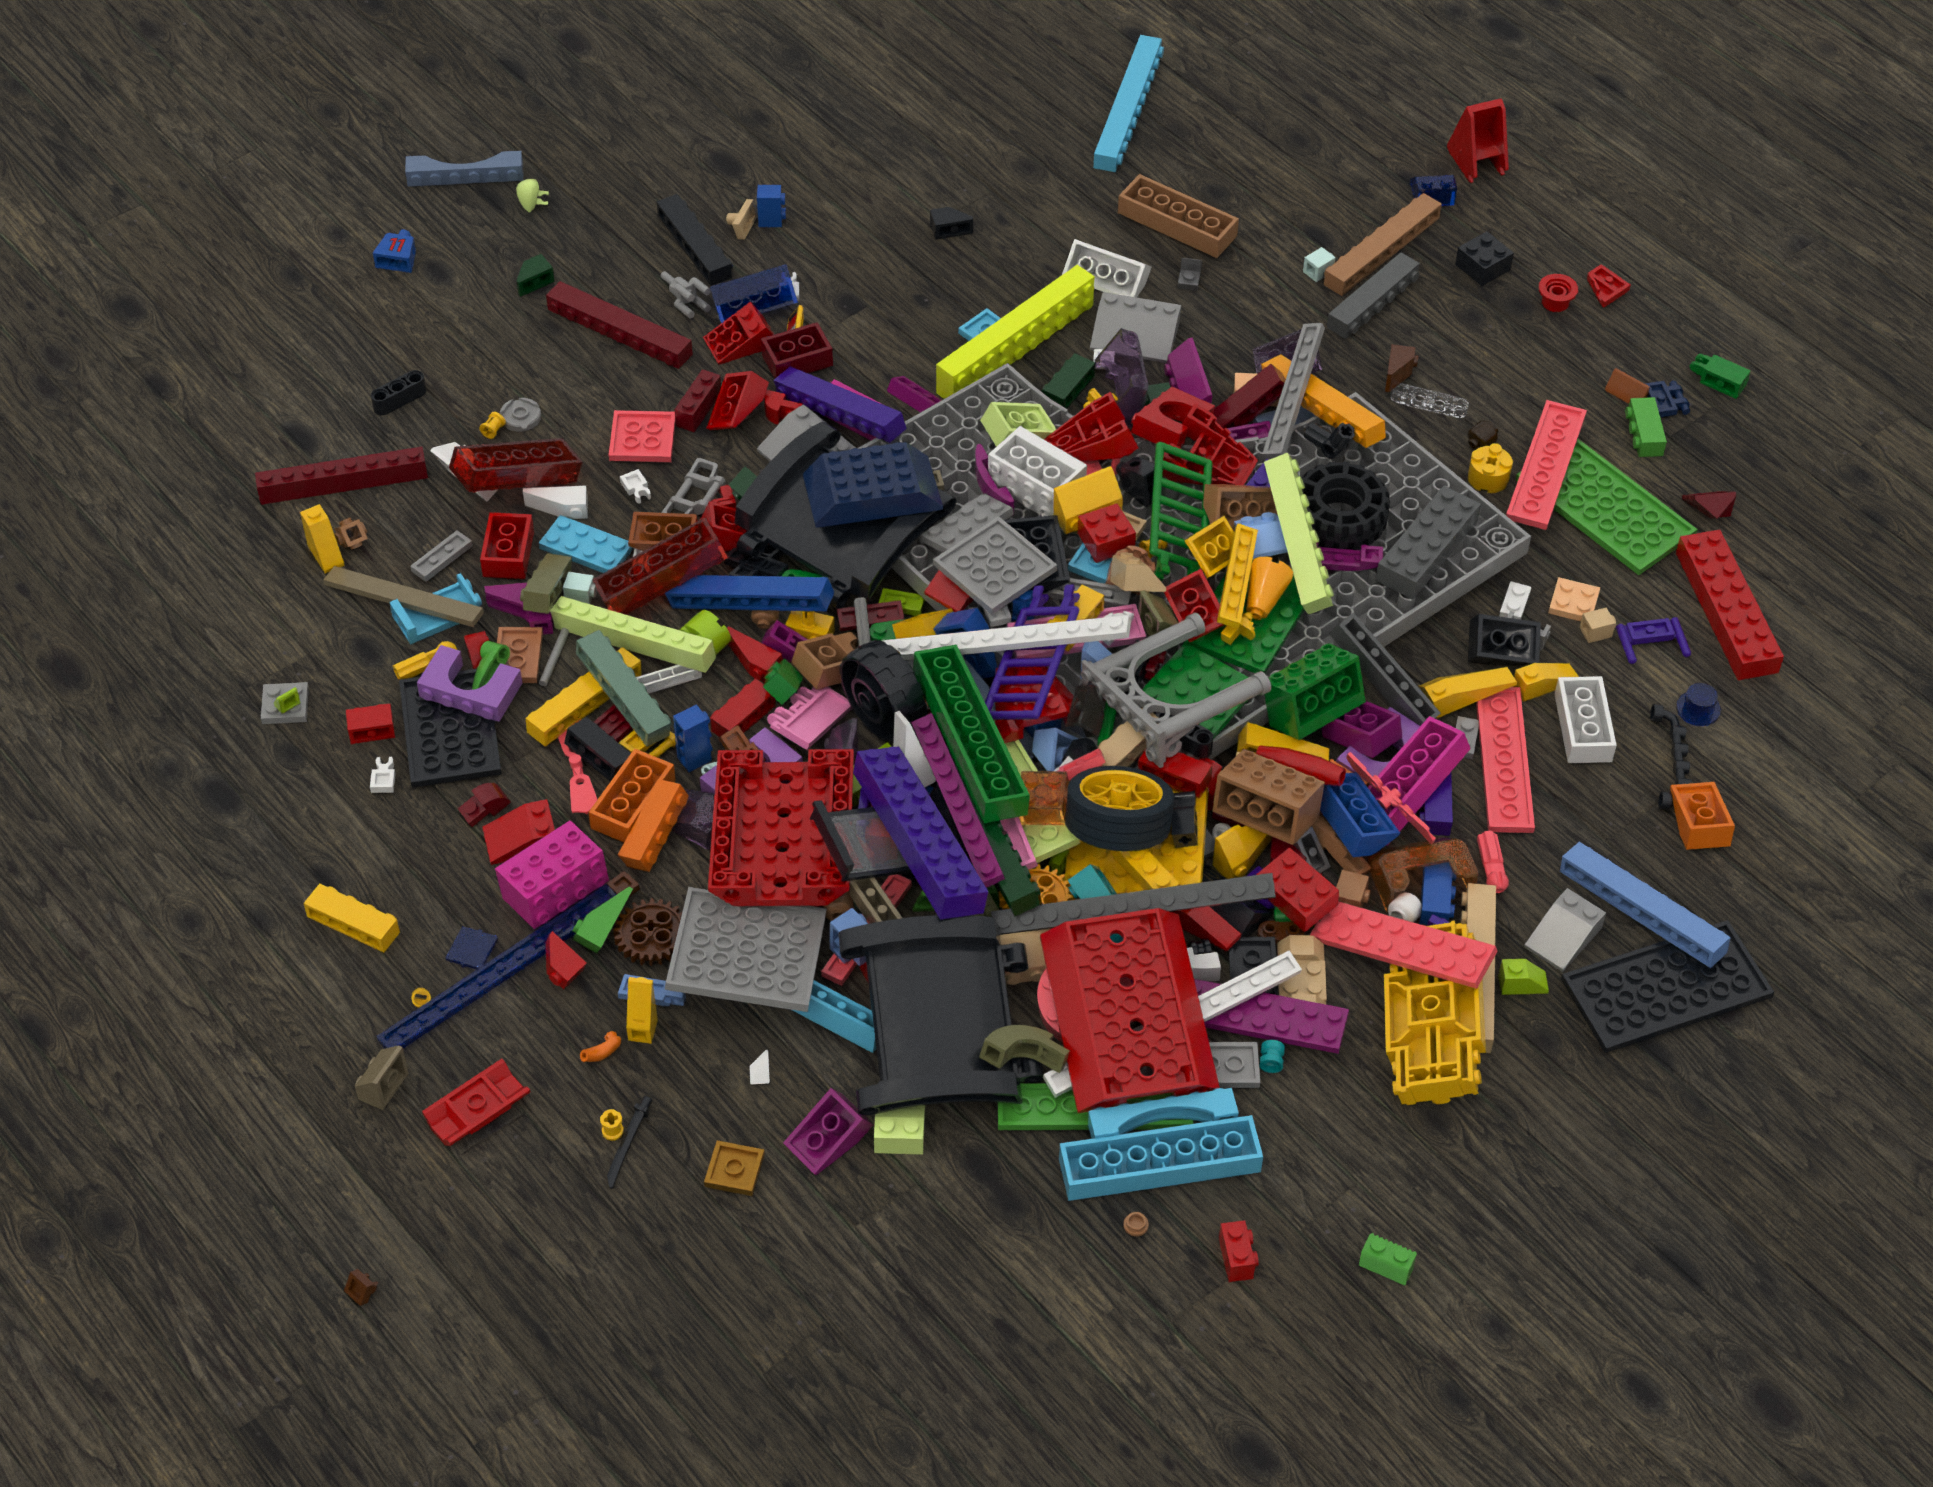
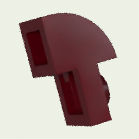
M485 783L471 790L474 796L461 805L458 810L468 824L473 827L489 813L495 816L510 804L511 801L499 785Z

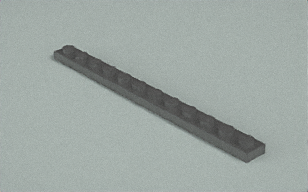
M1273 873L1041 904L1015 917L1010 909L991 911V915L999 925L1000 935L1054 928L1066 921L1155 908L1172 912L1275 898L1276 894Z

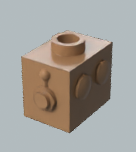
M1342 870L1336 886L1339 890L1338 901L1362 908L1363 904L1368 903L1371 890L1368 889L1369 876Z

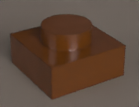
M625 871L607 883V889L613 895H617L628 887L633 888L629 897L640 890L639 884Z

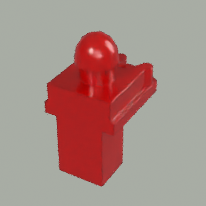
M729 485L720 486L721 498L713 499L711 502L736 509V501Z

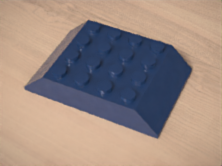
M907 442L824 453L803 473L815 528L943 510V504L928 456Z

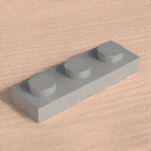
M458 530L413 563L410 566L411 572L427 582L473 546L472 540Z

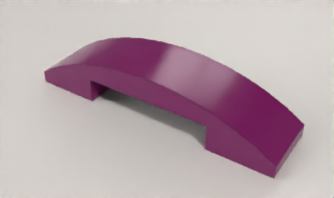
M977 444L975 474L982 493L1012 507L1014 513V499L1007 487L997 488L988 472V455L983 446Z
M1318 542L1316 543L1317 548L1321 549L1324 560L1321 561L1322 566L1329 570L1360 571L1377 568L1378 563L1383 559V547L1362 545L1361 551L1318 547Z

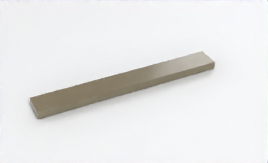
M336 566L332 568L323 580L324 584L329 587L386 603L398 599L403 608L474 627L484 614L483 608Z

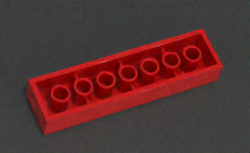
M1721 530L1680 536L1676 555L1737 680L1779 673L1784 655Z

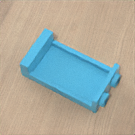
M461 573L457 574V583L432 593L479 607L482 605L479 594H474L470 581L468 579L465 580ZM398 599L389 602L392 617L410 645L460 624L403 608Z

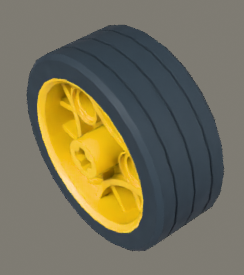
M1100 766L1087 769L1078 773L1068 784L1065 825L1079 840L1098 848L1113 851L1148 849L1162 843L1171 831L1174 792L1160 777L1140 769L1124 766Z

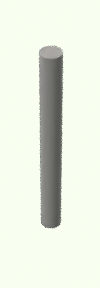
M562 628L539 680V685L547 686L569 635V630L566 628Z

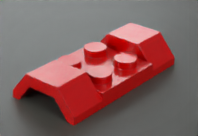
M500 1059L423 1110L422 1113L431 1130L443 1144L451 1146L470 1133L472 1135L511 1109L512 1104L531 1091L528 1087H523L516 1080L505 1061Z

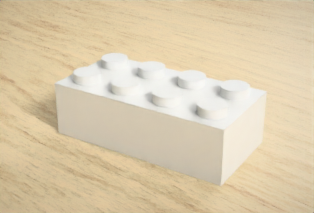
M1602 676L1558 677L1554 695L1567 762H1612L1617 745Z

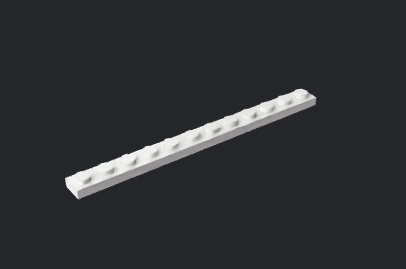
M1129 615L882 641L899 651L904 660H914L915 651L956 644L961 654L965 655L1129 638L1131 619Z
M1290 950L1198 996L1204 1022L1300 974L1302 969ZM1140 1025L1132 1030L1140 1031L1143 1029V1026ZM1067 1063L1060 1073L1051 1070L1043 1075L1044 1081L1055 1098L1072 1090Z

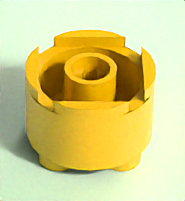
M1495 443L1473 451L1468 471V481L1472 487L1479 491L1481 489L1488 490L1487 493H1497L1504 490L1509 482L1513 465L1510 454L1502 449L1499 444Z

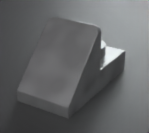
M1181 259L1178 289L1197 291L1202 260Z

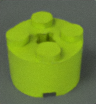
M707 610L697 613L680 629V631L712 640L715 655L731 641V636L726 626L723 625L721 627L717 623L719 618Z

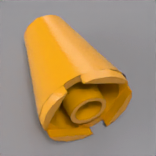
M1257 557L1253 560L1249 576L1246 611L1252 614L1253 619L1261 620L1266 618L1292 581L1293 571L1280 560L1279 563L1272 562L1271 557Z

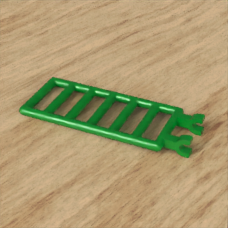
M1158 442L1155 449L1149 546L1150 554L1157 557V566L1154 574L1160 581L1164 579V574H1170L1169 561L1187 567V575L1201 569L1196 561L1158 548V541L1162 540L1190 550L1185 539L1160 531L1159 525L1162 522L1195 534L1210 524L1203 501L1205 484H1212L1213 465L1210 459L1163 442ZM1164 452L1204 466V475L1164 461ZM1163 469L1202 483L1203 492L1162 478ZM1162 487L1201 500L1202 509L1161 495ZM1161 504L1201 518V527L1160 513Z

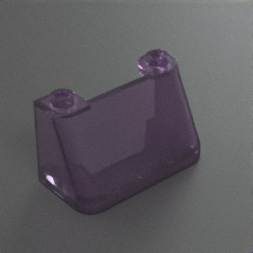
M1120 328L1096 357L1095 365L1097 368L1102 366L1107 371L1105 374L1106 378L1114 380L1118 397L1116 402L1126 419V425L1133 427L1131 421L1134 414L1140 412L1146 404L1148 380L1138 335L1133 331Z

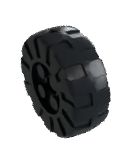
M873 640L855 648L842 659L839 668L841 684L850 706L863 725L881 741L894 742L895 712L900 711L912 728L911 722L927 715L928 708L924 700L923 688L920 682L917 681L912 667L893 646L887 645L886 642L881 640Z

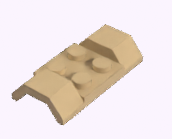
M1289 935L1277 942V956L1290 950L1302 969L1300 974L1278 985L1279 995L1326 1004L1324 944L1311 935Z

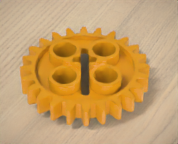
M1037 864L1036 869H1029L1031 875L1029 880L1031 883L1036 882L1041 893L1038 895L1040 905L1074 900V896L1068 888L1070 883L1068 880L1065 881V874L1058 876V869L1050 872L1049 865L1043 870L1040 864ZM999 891V907H1002V910L1010 909Z

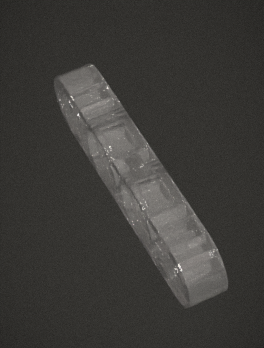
M1400 383L1391 390L1390 394L1391 400L1396 403L1452 417L1462 418L1468 413L1469 403L1466 399ZM1416 396H1422V397H1424L1425 399H1424V400H1417L1415 397H1416ZM1435 401H1442V402H1444V404H1443V405H1437V404L1434 403V402H1435Z

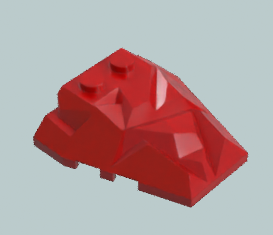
M1010 667L1007 668L1005 676L1046 675L1048 668ZM1055 676L1038 719L995 720V724L1004 743L1023 739L1024 727L1062 718L1066 728L1087 723L1088 719L1080 701ZM1042 684L1001 685L998 693H1039ZM995 702V710H1033L1036 702Z

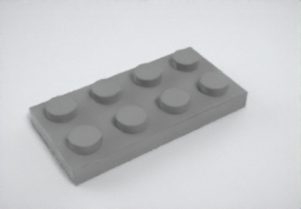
M983 494L921 534L922 542L943 553L999 516L1003 520L1008 519L1014 515L1013 508L987 494Z

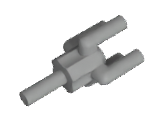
M666 271L661 273V278L669 284V291L677 297L674 306L688 318H693L695 313L685 303L692 301L705 312L711 310V306L696 295V288L706 296L711 293V289L696 277L691 278L687 282L681 277L673 278Z

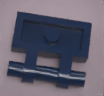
M1665 381L1645 383L1650 386L1648 398L1655 397L1660 417L1677 415L1678 409L1682 411L1683 415L1690 413V404L1687 398H1684L1683 389L1676 381H1671L1669 386L1666 385Z

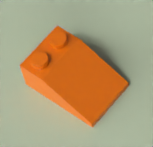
M1715 782L1671 785L1670 791L1672 793L1678 829L1686 850L1731 846L1735 825Z

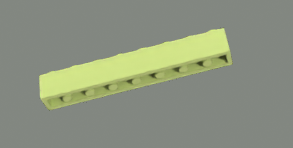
M1288 453L1265 461L1264 464L1301 605L1309 615L1333 606L1331 597L1334 596L1330 584L1327 585L1326 579L1329 578L1326 567L1322 566L1321 563L1324 560L1321 549L1317 548L1316 543L1319 542L1316 531L1312 529L1314 524L1312 514L1307 511V507L1310 505L1307 496L1302 492L1305 486L1302 478L1298 477L1297 472L1300 471L1299 464L1296 459H1292Z
M563 596L558 599L550 610L555 629L561 630L566 628L569 630V633L582 637L600 630L604 637L607 636L613 646L623 647L626 650L706 673L716 659L712 640Z

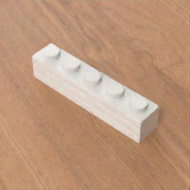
M675 665L636 678L645 685L649 694L702 678V672Z

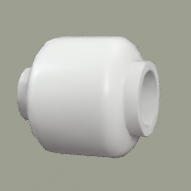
M1404 892L1399 894L1388 906L1389 916L1415 922L1421 916L1422 904L1411 893Z

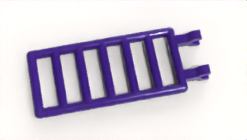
M1074 584L1065 585L1061 606L1043 607L1044 603H1047L1049 596L1048 594H1042L1043 586H1034L1030 607L1020 610L1014 627L1036 625L1025 624L1027 616L1068 615L1067 621H1075L1079 614V608L1074 606V604L1078 602L1080 595L1079 593H1074ZM1067 644L1015 649H1056L1053 658L1011 659L1014 650L1004 651L985 700L993 720H1027L1040 717ZM1049 667L1046 675L1005 676L1007 668ZM1042 684L1039 693H998L1001 685ZM994 702H1036L1033 710L991 711Z

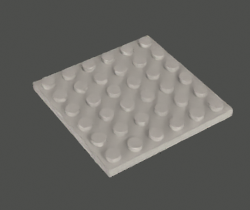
M688 887L665 983V990L808 1012L827 909L814 906H732L706 889Z

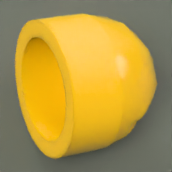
M417 988L413 991L411 999L416 1007L424 1008L430 1003L431 996L427 989ZM415 995H426L427 998L415 997Z

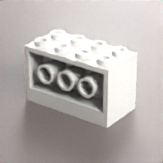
M1019 426L988 454V472L997 488L1007 487L1014 500L1041 516L1054 515V488L1087 475L1086 464L1022 426Z

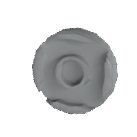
M519 398V400L515 401L513 399L509 400L500 410V414L506 420L504 427L511 431H528L537 426L541 420V410L538 403L528 398Z

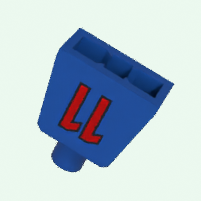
M403 229L400 230L399 234L387 233L373 251L375 268L412 272L416 248L414 238L409 231Z

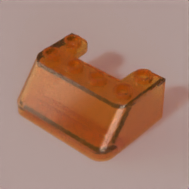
M1442 837L1435 839L1433 844H1430L1427 840L1379 850L1375 854L1370 855L1368 859V864L1372 868L1370 873L1386 912H1388V906L1394 899V894L1408 888L1410 879L1407 870L1449 862L1453 873L1463 879L1466 888L1468 883L1476 884L1479 872L1466 843L1460 839Z

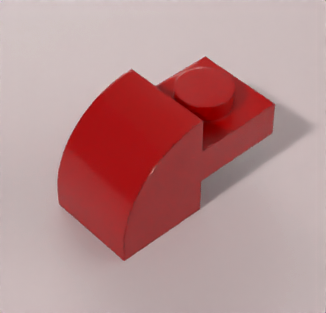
M767 390L764 396L765 415L770 422L776 425L787 414L803 405L802 403L786 400V394Z

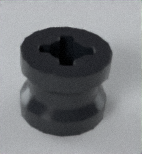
M1208 938L1203 939L1201 942L1191 940L1188 943V948L1192 947L1194 955L1212 953Z

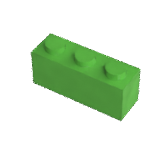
M1655 397L1631 398L1629 407L1625 409V416L1630 422L1629 432L1633 434V447L1637 449L1638 457L1663 456L1667 441Z

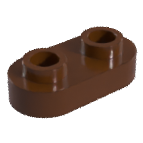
M1265 921L1259 925L1257 937H1275V945H1277L1279 941L1289 935H1304L1305 932L1293 921Z

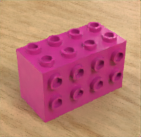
M568 821L495 868L502 898L533 929L547 923L551 918L565 911L568 907L585 898L588 894L609 881L603 850L572 821Z

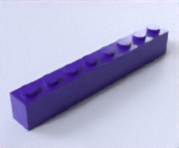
M791 366L774 379L776 392L786 394L787 400L802 403L810 410L890 443L907 429L902 412Z

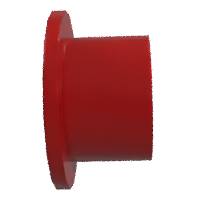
M1550 274L1543 277L1539 282V292L1542 296L1543 306L1552 312L1566 310L1570 301L1575 299L1578 294L1577 283L1569 276L1563 274Z

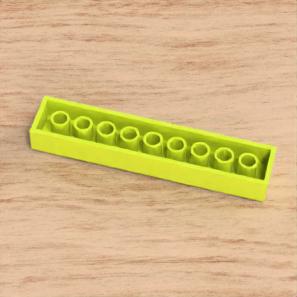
M1079 265L1074 266L937 363L936 393L945 399L1007 363L1011 365L1016 360L1021 359L1027 352L1035 349L1041 342L1049 339L1052 334L1063 329L1066 324L1075 320L1084 311L1089 310L1094 303L1095 276Z

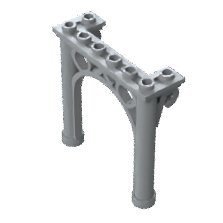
M1198 613L1186 616L1185 620L1095 663L1087 662L1086 660L1081 661L1082 694L1084 698L1097 707L1100 705L1099 702L1102 701L1103 697L1108 705L1120 714L1123 720H1127L1136 732L1145 737L1146 756L1149 761L1154 762L1159 768L1164 767L1166 757H1172L1179 752L1182 746V742L1179 739L1195 728L1196 725L1257 695L1262 696L1271 691V683L1267 675L1262 671L1204 700L1184 705L1169 704L1156 700L1147 695L1138 686L1134 677L1135 672L1145 660L1205 632L1204 621ZM1123 677L1127 680L1125 682L1118 683L1115 680V678ZM1160 712L1165 713V715L1161 718H1154L1150 713Z

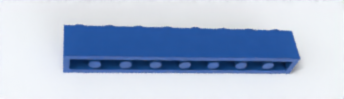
M673 575L665 595L672 608L827 611L835 592L828 577Z

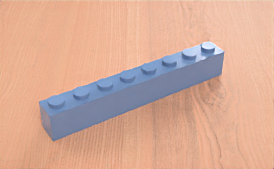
M1578 842L1562 856L1561 873L1709 968L1727 953L1730 937L1723 931L1710 925L1704 919L1691 913L1685 907L1672 901L1666 895L1653 889L1647 883L1634 877L1628 871L1623 870L1609 859L1593 851L1590 847Z

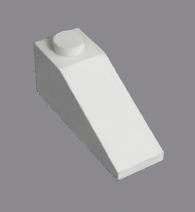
M586 486L523 488L524 503L527 507L558 517L562 515L570 519L588 518Z

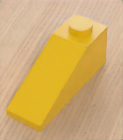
M1533 663L1516 669L1514 678L1517 681V685L1513 687H1520L1521 700L1524 702L1555 691L1558 677L1579 676L1572 666L1567 663Z

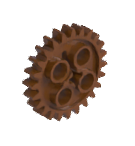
M651 898L647 904L644 899H641V905L639 906L633 902L632 910L625 907V914H619V921H615V929H613L615 945H618V951L624 953V958L631 956L632 963L640 959L641 965L645 961H649L650 966H653L656 960L662 965V959L664 958L670 962L682 916L679 906L672 908L671 901L664 905L663 899H660L658 903H654V899Z

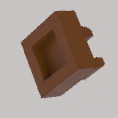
M359 1269L350 1272L344 1292L362 1306L368 1303L370 1295L377 1289L378 1282H372L369 1279L370 1275L368 1273L363 1274Z

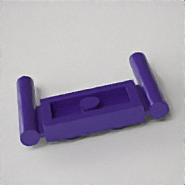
M1677 617L1670 620L1665 618L1632 622L1626 625L1618 624L1616 626L1618 636L1630 664H1634L1637 661L1632 645L1669 641L1674 638L1677 639L1683 656L1689 657L1691 655V650Z

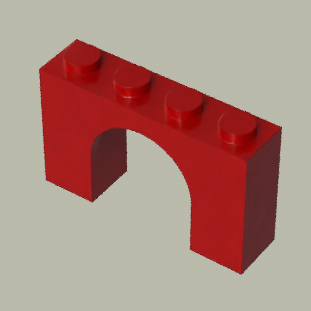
M1171 387L1167 391L1162 392L1158 398L1153 399L1149 405L1144 406L1140 412L1134 414L1131 424H1133L1131 433L1155 444L1158 442L1169 445L1173 443L1181 448L1185 443L1189 427L1174 420L1183 422L1195 403L1212 414L1215 405Z

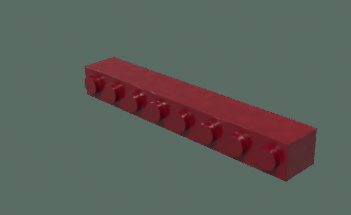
M559 281L546 295L547 307L551 312L581 324L586 328H590L601 335L612 338L619 343H623L634 350L643 352L668 365L680 369L693 355L692 340Z
M423 446L256 472L255 478L260 503L263 505L427 479L428 475Z

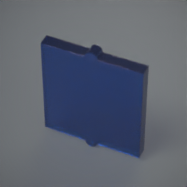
M462 926L445 959L446 961L460 964L463 968L466 966L481 971L498 937L484 933L481 929L477 931Z

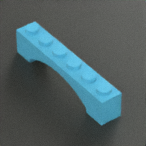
M1217 1088L1209 1092H1193L1189 1095L1178 1097L1168 1096L1165 1099L1159 1100L1148 1099L1140 1103H1124L1109 1108L1098 1107L1089 1111L1088 1126L1091 1139L1126 1134L1139 1126L1160 1120L1189 1119L1209 1122L1236 1118L1239 1112L1232 1088Z

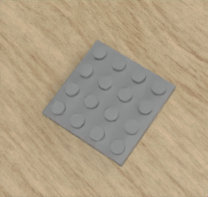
M999 516L933 559V565L991 615L1057 571L1056 563Z

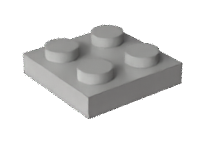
M308 682L263 684L262 724L307 722ZM296 687L300 704L281 714L274 706V701L277 697Z

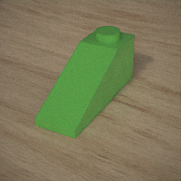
M628 887L588 913L583 921L578 919L572 930L576 933L572 940L597 953L606 940L633 888Z

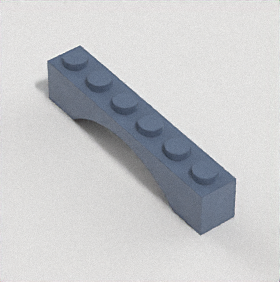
M503 151L486 160L466 164L440 162L427 156H406L405 173L407 185L427 186L523 181L522 151Z

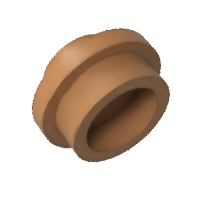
M1132 1212L1124 1219V1229L1129 1235L1141 1236L1147 1232L1148 1220L1142 1213Z

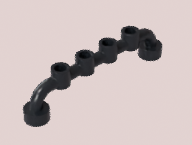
M1652 704L1650 720L1661 722L1662 718H1664L1671 724V754L1674 756L1673 773L1676 775L1675 785L1691 784L1692 780L1685 778V774L1688 775L1690 770V762L1683 761V757H1686L1688 754V744L1681 743V740H1684L1686 737V727L1680 726L1676 715L1668 710H1664L1663 705ZM1661 791L1658 798L1659 809L1669 810L1671 806H1674L1672 793Z

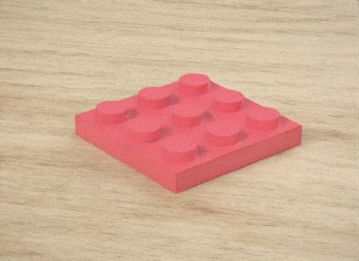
M614 410L609 461L671 462L676 424L675 412Z

